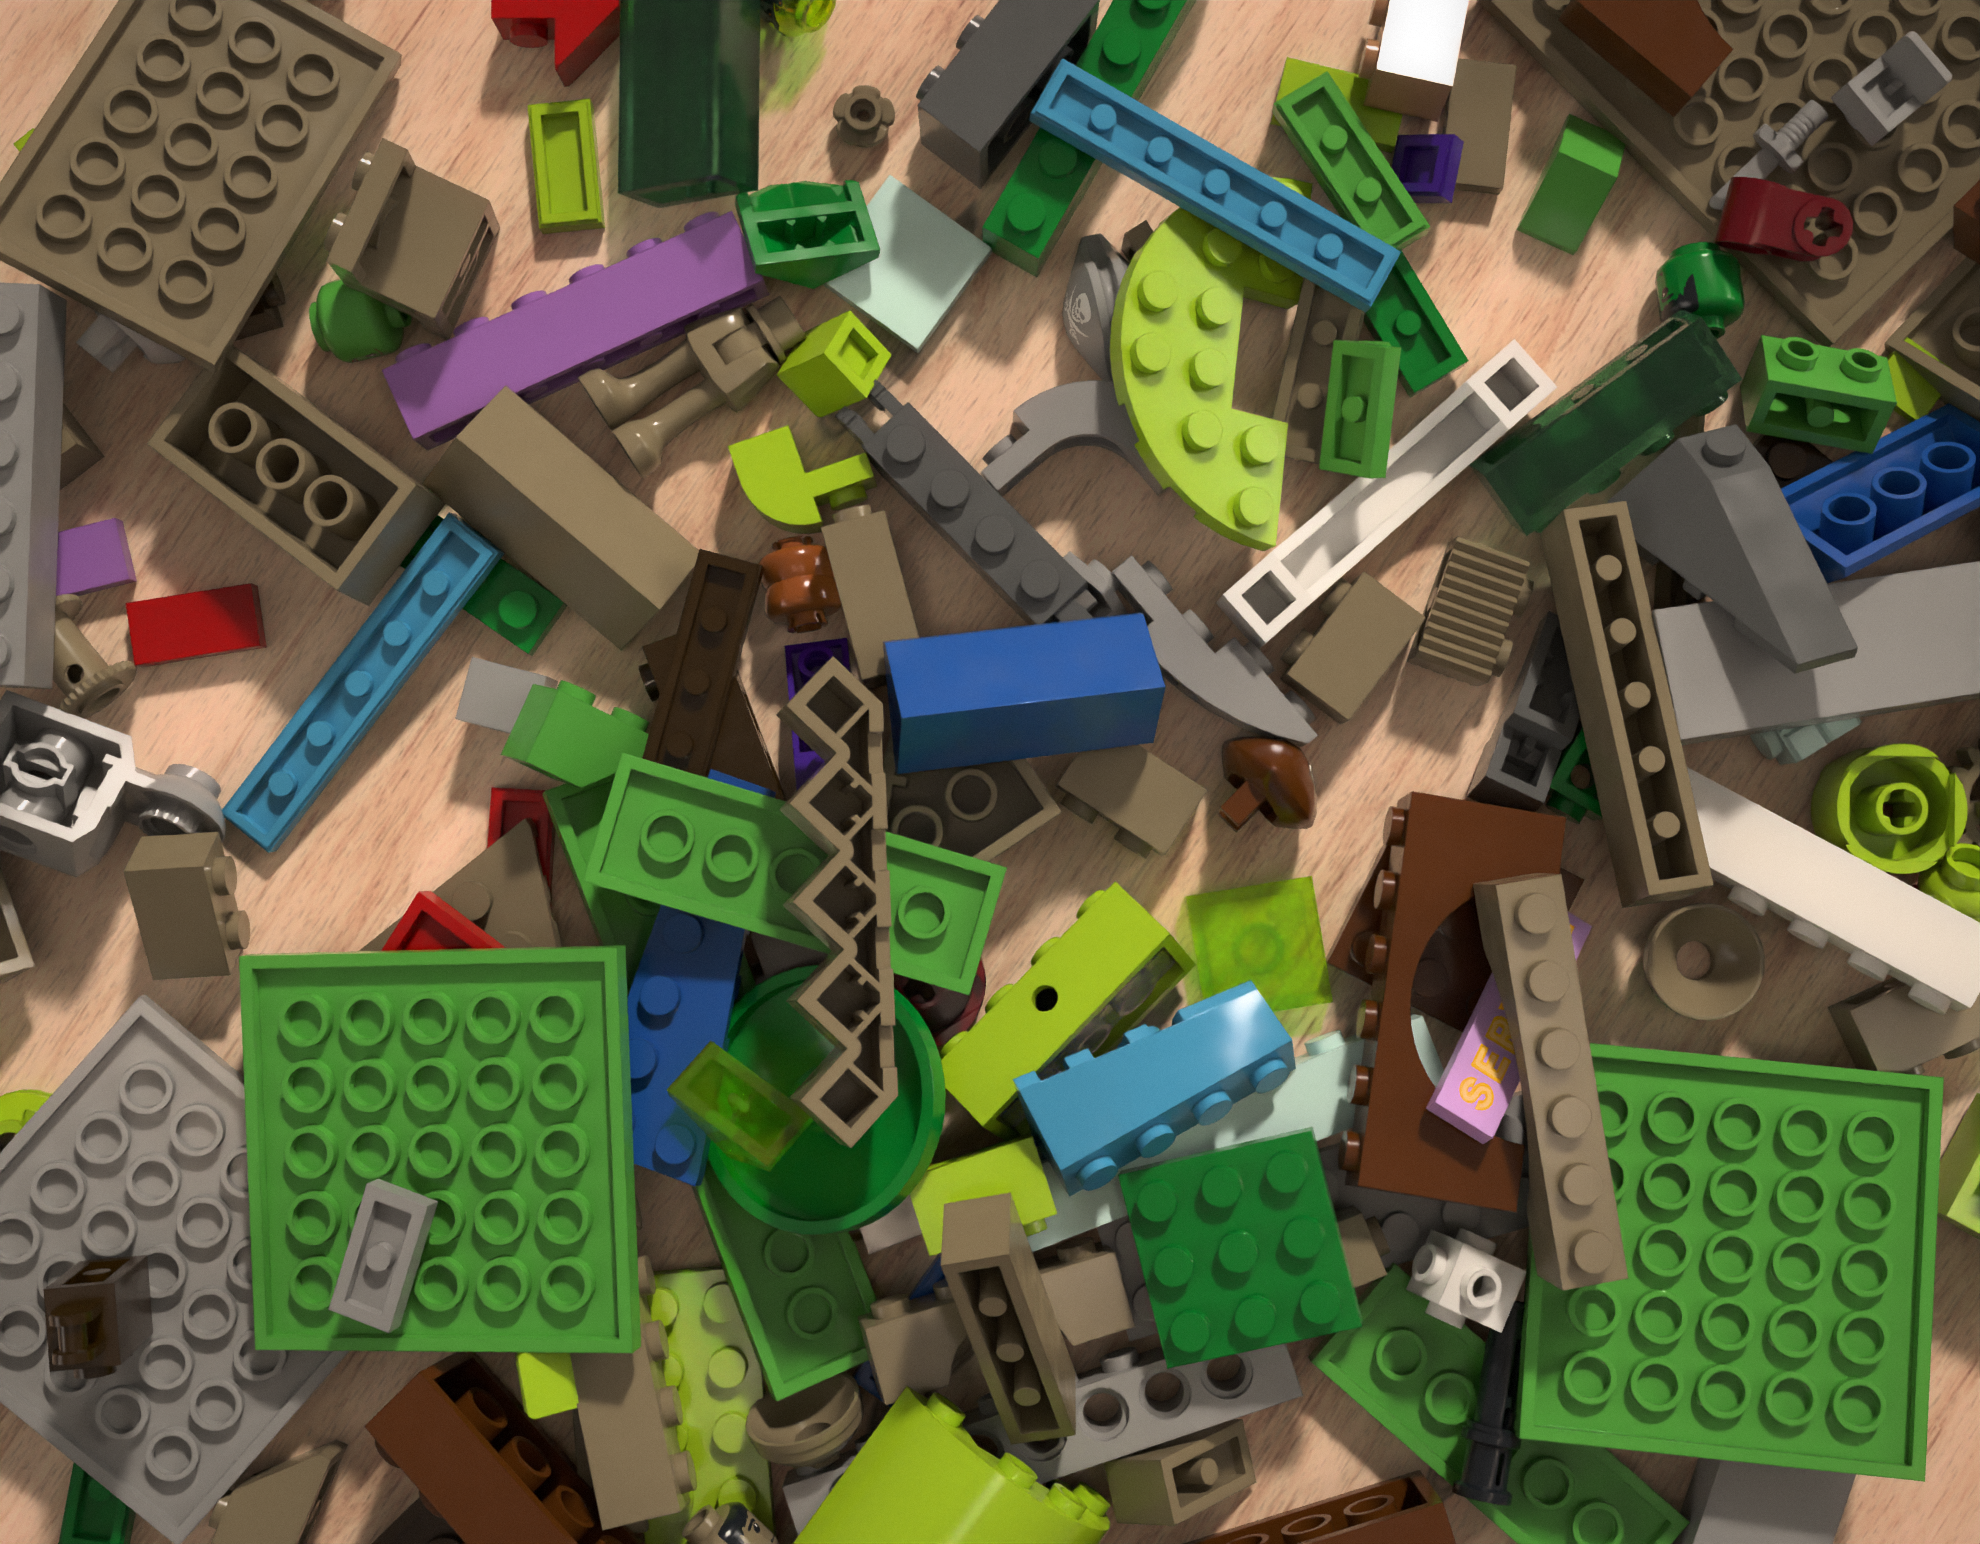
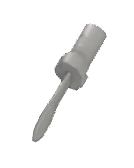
M1810 100L1778 132L1774 131L1767 124H1763L1753 134V138L1762 149L1733 177H1750L1764 180L1778 165L1788 173L1793 174L1803 164V160L1796 153L1795 149L1828 119L1827 112L1820 104ZM1730 180L1710 198V207L1723 210Z

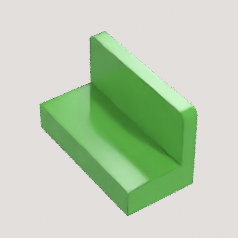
M1333 341L1319 469L1369 479L1386 478L1401 347L1391 346L1389 342Z

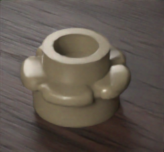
M869 85L856 86L852 93L842 94L835 102L833 117L838 122L836 132L849 145L873 147L879 145L888 137L889 126L893 125L895 121V110L892 102L888 98H882L877 88ZM861 111L869 113L870 117L867 121H860L858 119V114Z

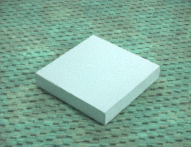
M889 175L867 205L880 247L879 258L823 285L916 353H919L992 254V248Z

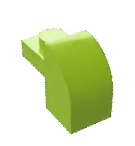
M789 425L728 445L740 483L747 497L764 519L785 531L799 534L822 532L821 527L824 526L818 508L819 506L830 503L833 511L845 509L867 500L866 490L877 487L866 452L806 473Z

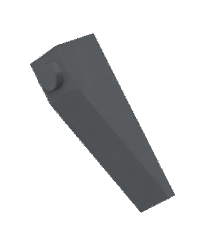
M1737 424L1678 438L1608 501V503L1627 502L1640 557L1652 566L1662 561L1685 579L1682 588L1698 601L1707 595L1734 616L1733 627L1794 674L1855 657L1858 646L1770 466Z

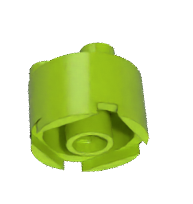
M1905 743L1862 748L1842 755L1835 761L1825 765L1820 772V777L1814 788L1811 800V820L1816 836L1887 874H1912L1927 870L1938 863L1937 861L1945 855L1950 847H1955L1962 837L1968 813L1966 793L1957 775L1951 773L1937 758L1939 756L1927 748ZM1883 804L1892 805V817L1883 814Z

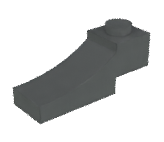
M1548 611L1539 622L1508 702L1490 740L1484 746L1467 797L1477 802L1536 812L1545 803L1562 750L1573 739L1580 714L1558 615Z

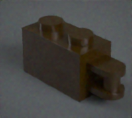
M147 1255L79 1261L43 1289L50 1372L73 1370V1376L76 1379H92L111 1375L117 1371V1366L132 1356L133 1352L153 1333Z

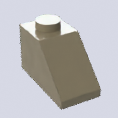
M1233 1419L1104 1463L1117 1523L1175 1526L1256 1483L1243 1419Z
M334 1440L253 1474L233 1491L228 1489L221 1499L218 1500L209 1520V1527L216 1529L211 1544H307L348 1444Z

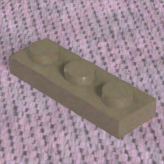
M1306 278L1303 280L1272 419L1288 423L1286 458L1320 464L1333 341L1359 340L1365 312Z

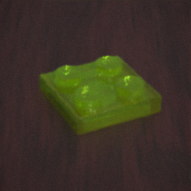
M1312 876L1184 896L1201 1001L1251 980L1273 1012L1333 1002Z

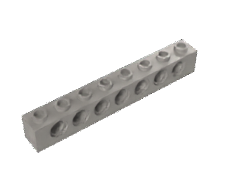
M1286 1343L1236 1354L1240 1357L1239 1370L1232 1378L1227 1380H1216L1207 1374V1366L1210 1360L1167 1369L1162 1346L1139 1354L1136 1347H1126L1102 1356L1099 1359L1100 1367L1079 1374L1075 1370L1076 1435L1011 1445L991 1392L977 1400L978 1408L964 1412L966 1418L963 1420L962 1425L970 1436L985 1435L992 1439L997 1446L993 1456L1001 1459L1005 1452L1023 1461L1038 1476L1036 1482L1042 1484L1301 1397L1303 1393ZM1163 1372L1175 1375L1180 1380V1386L1172 1398L1158 1401L1150 1398L1145 1393L1146 1384L1154 1375ZM1095 1394H1110L1119 1401V1408L1113 1417L1105 1421H1096L1084 1413L1085 1403ZM873 1432L855 1440V1449L840 1453V1458L823 1468L801 1467L787 1472L782 1488L798 1536Z

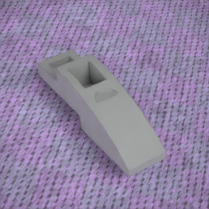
M1131 555L1112 571V574L1121 585L1117 590L1137 613L1144 614L1162 676L1179 691L1217 716L1261 736L1285 739L1298 747L1310 743L1318 736L1309 725L1316 719L1313 712L1294 691L1290 690L1284 695L1268 677L1274 671L1272 664L1255 644L1249 641L1245 646H1242L1234 637L1214 653L1207 645L1214 638L1210 630L1192 610L1188 609L1183 615L1166 596L1172 591L1171 585L1154 564L1147 561L1140 566Z

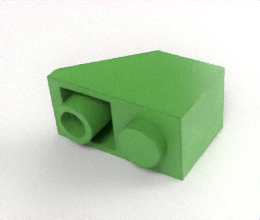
M560 680L557 689L533 684L501 755L556 781L582 788L615 774L622 753L642 758L649 735L646 733L649 722L638 715L618 707H614L611 715L592 706L596 695L567 681Z

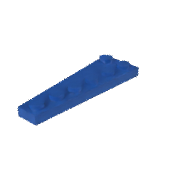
M710 769L709 779L775 798L776 793L770 789ZM661 905L627 997L634 1164L687 1184L699 1186L705 1174L718 1103H715L722 1064L726 1062L730 1041L727 1038L734 1000H737L742 977L739 973L746 936L750 934V931Z

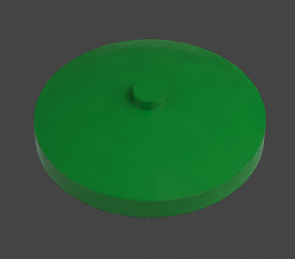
M818 965L797 967L772 976L755 986L733 1007L727 1037L730 1041L726 1062L722 1064L715 1101L718 1105L708 1152V1159L719 1181L743 1209L755 1218L775 1228L792 1233L810 1235L836 1234L856 1230L874 1223L899 1206L920 1182L932 1161L942 1132L946 1100L942 1062L933 1036L919 1012L896 989H894L895 1025H893L898 1096L855 1145L849 1148L839 1144L789 1098L835 1048L833 1044L786 1002Z

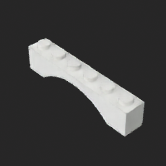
M1515 339L1512 340L1389 450L1386 478L1369 479L1358 477L1229 588L1216 604L1243 635L1260 649L1552 393L1557 386Z

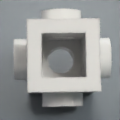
M1460 1228L1456 1239H1453L1431 1229L1425 1245L1419 1249L1414 1258L1412 1277L1406 1290L1429 1300L1425 1311L1426 1314L1452 1326L1462 1329L1466 1318H1469L1502 1333L1527 1272L1492 1256L1497 1244L1477 1234Z

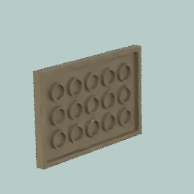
M119 0L0 182V261L197 365L216 373L400 68L402 54L306 0Z

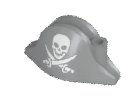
M1099 233L1080 239L1064 297L1062 316L1067 336L1073 346L1103 381H1113L1110 358L1111 321L1119 287L1130 263Z

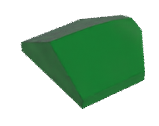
M845 180L843 185L810 181L769 185L750 195L747 192H743L735 197L736 211L756 274L815 289L879 258L880 247L859 182Z

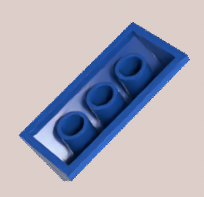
M1948 403L1880 438L1873 454L1854 451L1781 488L1827 584L1861 570L1980 507V422Z
M1143 613L883 641L894 763L897 774L1154 743L1166 687Z

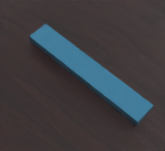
M1063 58L1030 114L1029 121L1365 313L1371 308L1401 253L1396 248Z
M449 512L222 809L224 818L268 853L277 851L505 553L458 515Z

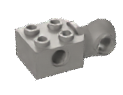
M5 691L0 700V850L78 877L100 863L102 857L112 847L125 821L139 826L143 833L148 836L219 832L221 842H223L226 833V823L220 803L217 800L221 793V788L210 775L185 764H172L168 766L164 774L158 775L135 767L132 736L14 692Z

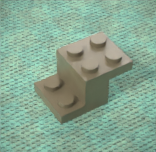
M382 138L375 155L366 152L356 168L352 180V189L358 192L348 214L345 215L339 212L327 231L324 249L330 253L326 261L347 287L417 318L426 331L448 340L495 241L500 226L488 199L416 166L408 149Z

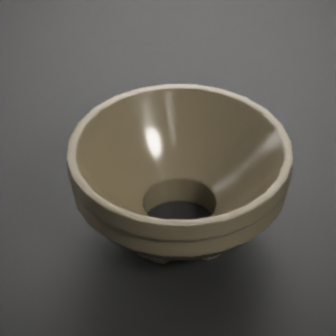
M1695 903L1682 906L1668 913L1655 925L1645 945L1643 966L1646 980L1652 992L1666 1007L1679 1015L1694 1020L1712 1021L1729 1017L1740 1011L1753 999L1760 988L1764 975L1765 955L1757 932L1742 915L1722 905ZM1691 941L1702 943L1708 949L1711 958V964L1707 973L1698 979H1688L1683 976L1676 963L1680 948Z
M845 1372L779 1401L773 1400L768 1390L764 1393L763 1398L756 1401L747 1416L746 1429L751 1443L762 1458L773 1463L791 1466L795 1469L801 1467L823 1468L840 1458L841 1449L848 1444L856 1433L864 1414L862 1395L856 1380Z

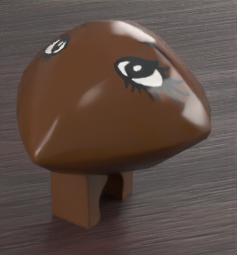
M1266 736L1235 737L1224 741L1222 745L1224 778L1237 791L1220 806L1221 811L1218 815L1236 833L1258 811L1275 827L1307 829L1313 826L1317 814V791L1312 767L1301 748L1285 739Z

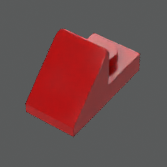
M491 0V19L503 40H510L512 44L525 48L543 47L548 44V40H555V70L564 87L574 83L628 28V14L622 0Z

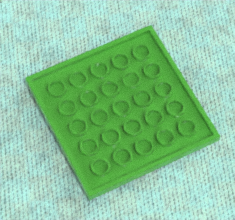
M625 945L263 953L239 956L255 1350L634 1353L641 1347ZM376 1179L384 1180L438 1201L401 1325L390 1333L328 1310L366 1184Z
M1590 1043L1628 1279L1569 1290L1557 1288L1537 1276L1529 1228L1515 1436L1520 1439L1925 1482L1944 1077Z

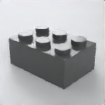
M999 0L985 19L980 15H976L967 24L957 40L956 48L960 50L945 70L939 65L936 66L927 75L918 89L916 98L920 100L917 106L921 144L981 189L1032 124L1029 121L1030 114L1061 59L1063 58L1076 66L1096 31L1100 0Z

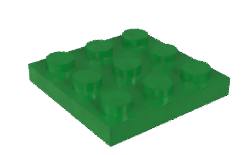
M1313 1127L1121 1170L1118 1174L1167 1369L1362 1327L1363 1319Z

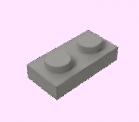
M381 1179L367 1183L328 1310L387 1333L400 1327L438 1201Z

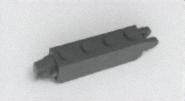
M875 379V385L871 389L868 399L879 411H883L890 418L875 434L856 411L846 406L835 415L840 424L862 446L870 463L880 475L1028 625L1093 618L1088 611L1097 604V600L1089 593L1087 581L909 402L903 406Z

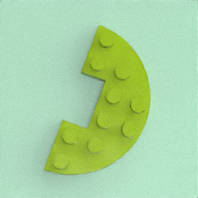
M1271 177L1311 200L1313 183L1290 178ZM1179 207L1159 223V226L1149 236L1143 247L1136 251L1119 287L1113 310L1110 335L1111 373L1116 399L1119 406H1126L1129 419L1139 439V442L1135 443L1134 446L1162 488L1171 487L1186 504L1196 511L1193 517L1216 533L1241 545L1266 551L1276 546L1288 423L1232 409L1243 297L1280 308L1290 309L1299 302L1303 277Z

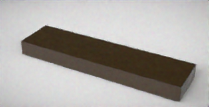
M699 549L642 759L708 777L763 576L764 567L762 565Z

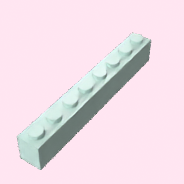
M1411 1014V1026L1419 1058L1428 1077L1436 1088L1444 1069L1423 1016ZM1336 1030L1305 1042L1308 1053L1295 1057L1296 1069L1291 1071L1287 1079L1277 1088L1266 1093L1254 1092L1234 1103L1229 1113L1219 1121L1206 1126L1197 1124L1176 1136L1173 1144L1164 1152L1151 1158H1143L1142 1156L1118 1169L1116 1176L1106 1185L1092 1191L1083 1189L1069 1197L1042 1150L1037 1146L1036 1149L1058 1214L1045 1218L1048 1227L1046 1230L1027 1237L1032 1252L1127 1216L1128 1213L1118 1178L1121 1170L1308 1127H1313L1316 1141L1353 1128L1356 1105L1348 1103L1347 1088L1353 1065H1361L1365 1039L1357 1038L1356 1034L1343 1038L1341 1030Z

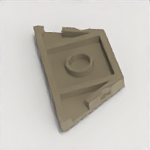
M531 818L522 820L433 891L434 894L506 948L562 947L558 925L552 919L550 910L552 900L550 887H548L547 876L543 875L535 839V837H538L537 826ZM401 918L359 951H381Z

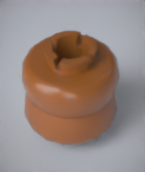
M794 536L778 540V542L772 544L774 552L765 555L759 561V565L764 567L761 585L766 591L764 596L765 615L774 623L788 624L787 632L789 633L812 632L828 626L826 617L838 612L842 606L826 546L812 545L813 538L810 536L804 538L803 536Z

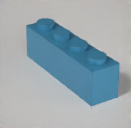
M1251 980L1178 1010L1172 1019L1173 1026L1160 1030L1158 1027H1148L1147 1024L1123 1033L1122 1042L1118 1045L1117 1049L1094 1058L1088 1048L1067 1056L1063 1059V1066L1066 1070L1044 1080H1040L1035 1071L1013 1079L1031 1133L1069 1197L1083 1189L1092 1191L1106 1185L1116 1176L1118 1169L1141 1156L1143 1158H1151L1159 1155L1173 1144L1176 1136L1197 1124L1206 1126L1219 1121L1229 1113L1234 1103L1254 1092L1266 1093L1277 1088L1287 1079L1290 1072L1296 1069L1291 1037Z

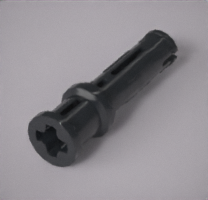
M1520 1301L1514 1302L1502 1333L1489 1328L1473 1419H1467V1424L1463 1425L1461 1435L1467 1440L1461 1479L1453 1481L1452 1492L1457 1495L1506 1506L1511 1505L1512 1494L1507 1491L1513 1450L1520 1449L1522 1440L1515 1436L1516 1431L1514 1429L1524 1302Z

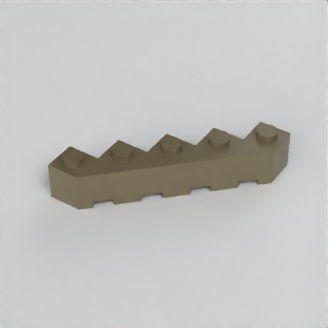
M832 656L776 714L824 760L822 765L779 810L828 855L783 904L789 912L831 950L829 955L786 1002L835 1046L789 1098L835 1141L852 1148L898 1096L893 1025H895L893 968H891L889 927H892L890 872L887 870L886 829H888L886 773H883L882 751L884 717L883 703Z

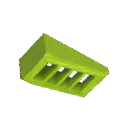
M515 1352L524 1412L527 1413L529 1418L539 1419L577 1408L579 1401L570 1353Z

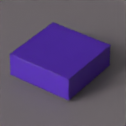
M1455 134L1397 136L1391 168L1415 203H1452L1464 141Z

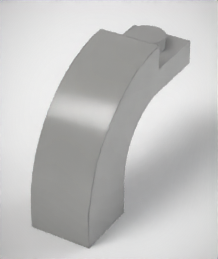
M1088 380L1056 386L1030 398L1013 410L1012 423L1023 436L1016 440L1012 434L1007 435L982 458L988 466L981 471V476L1002 497L1050 456L1075 446H1096L1108 449L1128 461L1157 495L1165 490L1149 471L1134 446L1135 443L1139 442V439L1129 419L1126 406L1118 405L1113 381Z

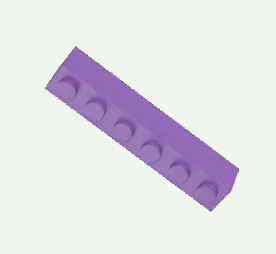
M730 211L721 216L718 212H708L697 216L684 226V233L664 242L660 238L642 241L627 251V259L607 268H604L602 264L585 267L574 273L569 278L570 284L550 294L543 290L528 293L515 300L511 304L512 311L490 321L488 317L471 319L455 328L453 331L455 337L433 347L429 343H422L400 352L395 357L397 363L383 369L382 372L413 440L426 450H430L456 438L506 385L525 402L531 404L579 382L578 377L591 369L599 368L604 371L685 334L684 326L698 319L733 308L744 307L768 296L769 292L762 275L756 274L745 238L733 212Z

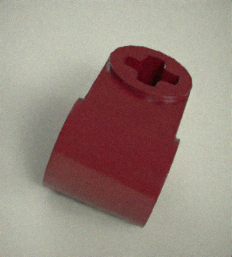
M1731 177L1714 243L1727 249L1745 253L1772 255L1797 262H1811L1835 254L1846 246L1852 235L1853 220L1847 207L1836 199L1789 189L1784 185L1768 180L1750 177ZM1816 218L1815 228L1824 231V239L1813 242V233L1804 229V222Z

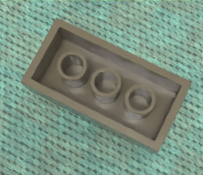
M233 345L216 373L205 368L202 369L147 443L334 589L370 606L446 504L259 362Z

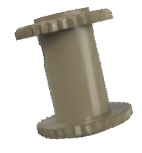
M61 594L56 596L53 681L67 698L63 700L58 709L86 719L116 700L131 685L137 670L135 665L131 661L128 662V660L109 666L72 622L81 610L82 601L76 595Z

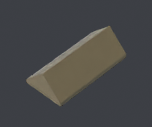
M507 385L456 436L422 483L620 650L656 615L696 564L699 550Z

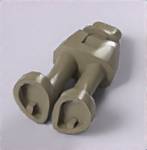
M778 296L759 309L750 304L745 307V312L742 307L733 308L703 317L684 326L686 339L656 362L627 377L616 378L599 368L591 369L578 377L593 404L642 479L653 473L661 465L664 448L704 415L725 403L736 413L745 407L772 378L779 365L785 362L787 358L784 352L807 338L781 296ZM701 372L705 380L679 398L645 418L627 422L660 395L695 373Z

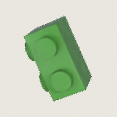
M1761 335L1740 385L1746 431L1873 454L1897 404L1887 357L1878 356L1869 350L1861 348L1844 350L1816 345L1800 337L1782 339Z

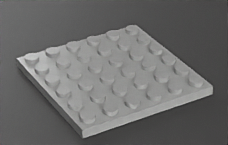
M142 995L138 997L0 1152V1402L171 1542L181 1544L349 1351L255 1350L244 1077L147 995ZM147 1255L153 1333L133 1352L132 1356L128 1357L121 1365H118L117 1371L111 1375L92 1379H76L73 1376V1370L50 1372L43 1289L79 1261Z

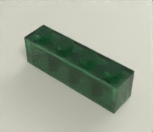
M1679 310L1472 462L1470 467L1512 526L1526 536L1533 531L1541 533L1563 509H1567L1566 507L1586 493L1590 495L1596 494L1611 486L1621 476L1620 468L1639 454L1647 456L1666 446L1675 436L1673 430L1691 416H1704L1721 406L1729 396L1727 390L1740 382L1742 378L1703 318Z

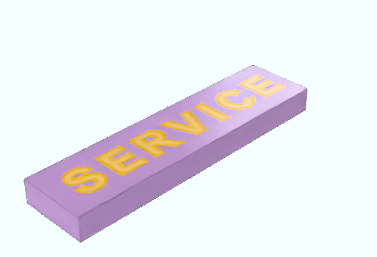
M1568 912L1575 958L1577 960L1592 926ZM1493 972L1426 1107L1430 1112L1482 1144L1493 1139L1520 1081L1514 1046Z

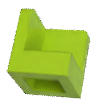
M849 310L805 331L804 333L807 338L793 347L776 375L814 415L824 417L842 409L844 406L847 407L866 399L875 385L874 380L879 378L892 354Z

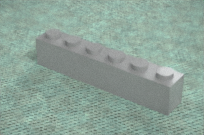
M0 283V687L52 689L67 300L40 284Z

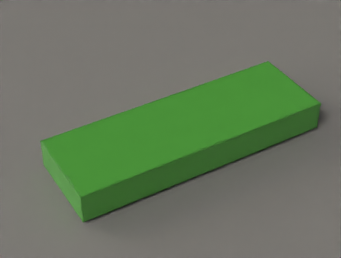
M1328 71L1273 103V115L1341 218L1399 251L1428 234L1430 225Z

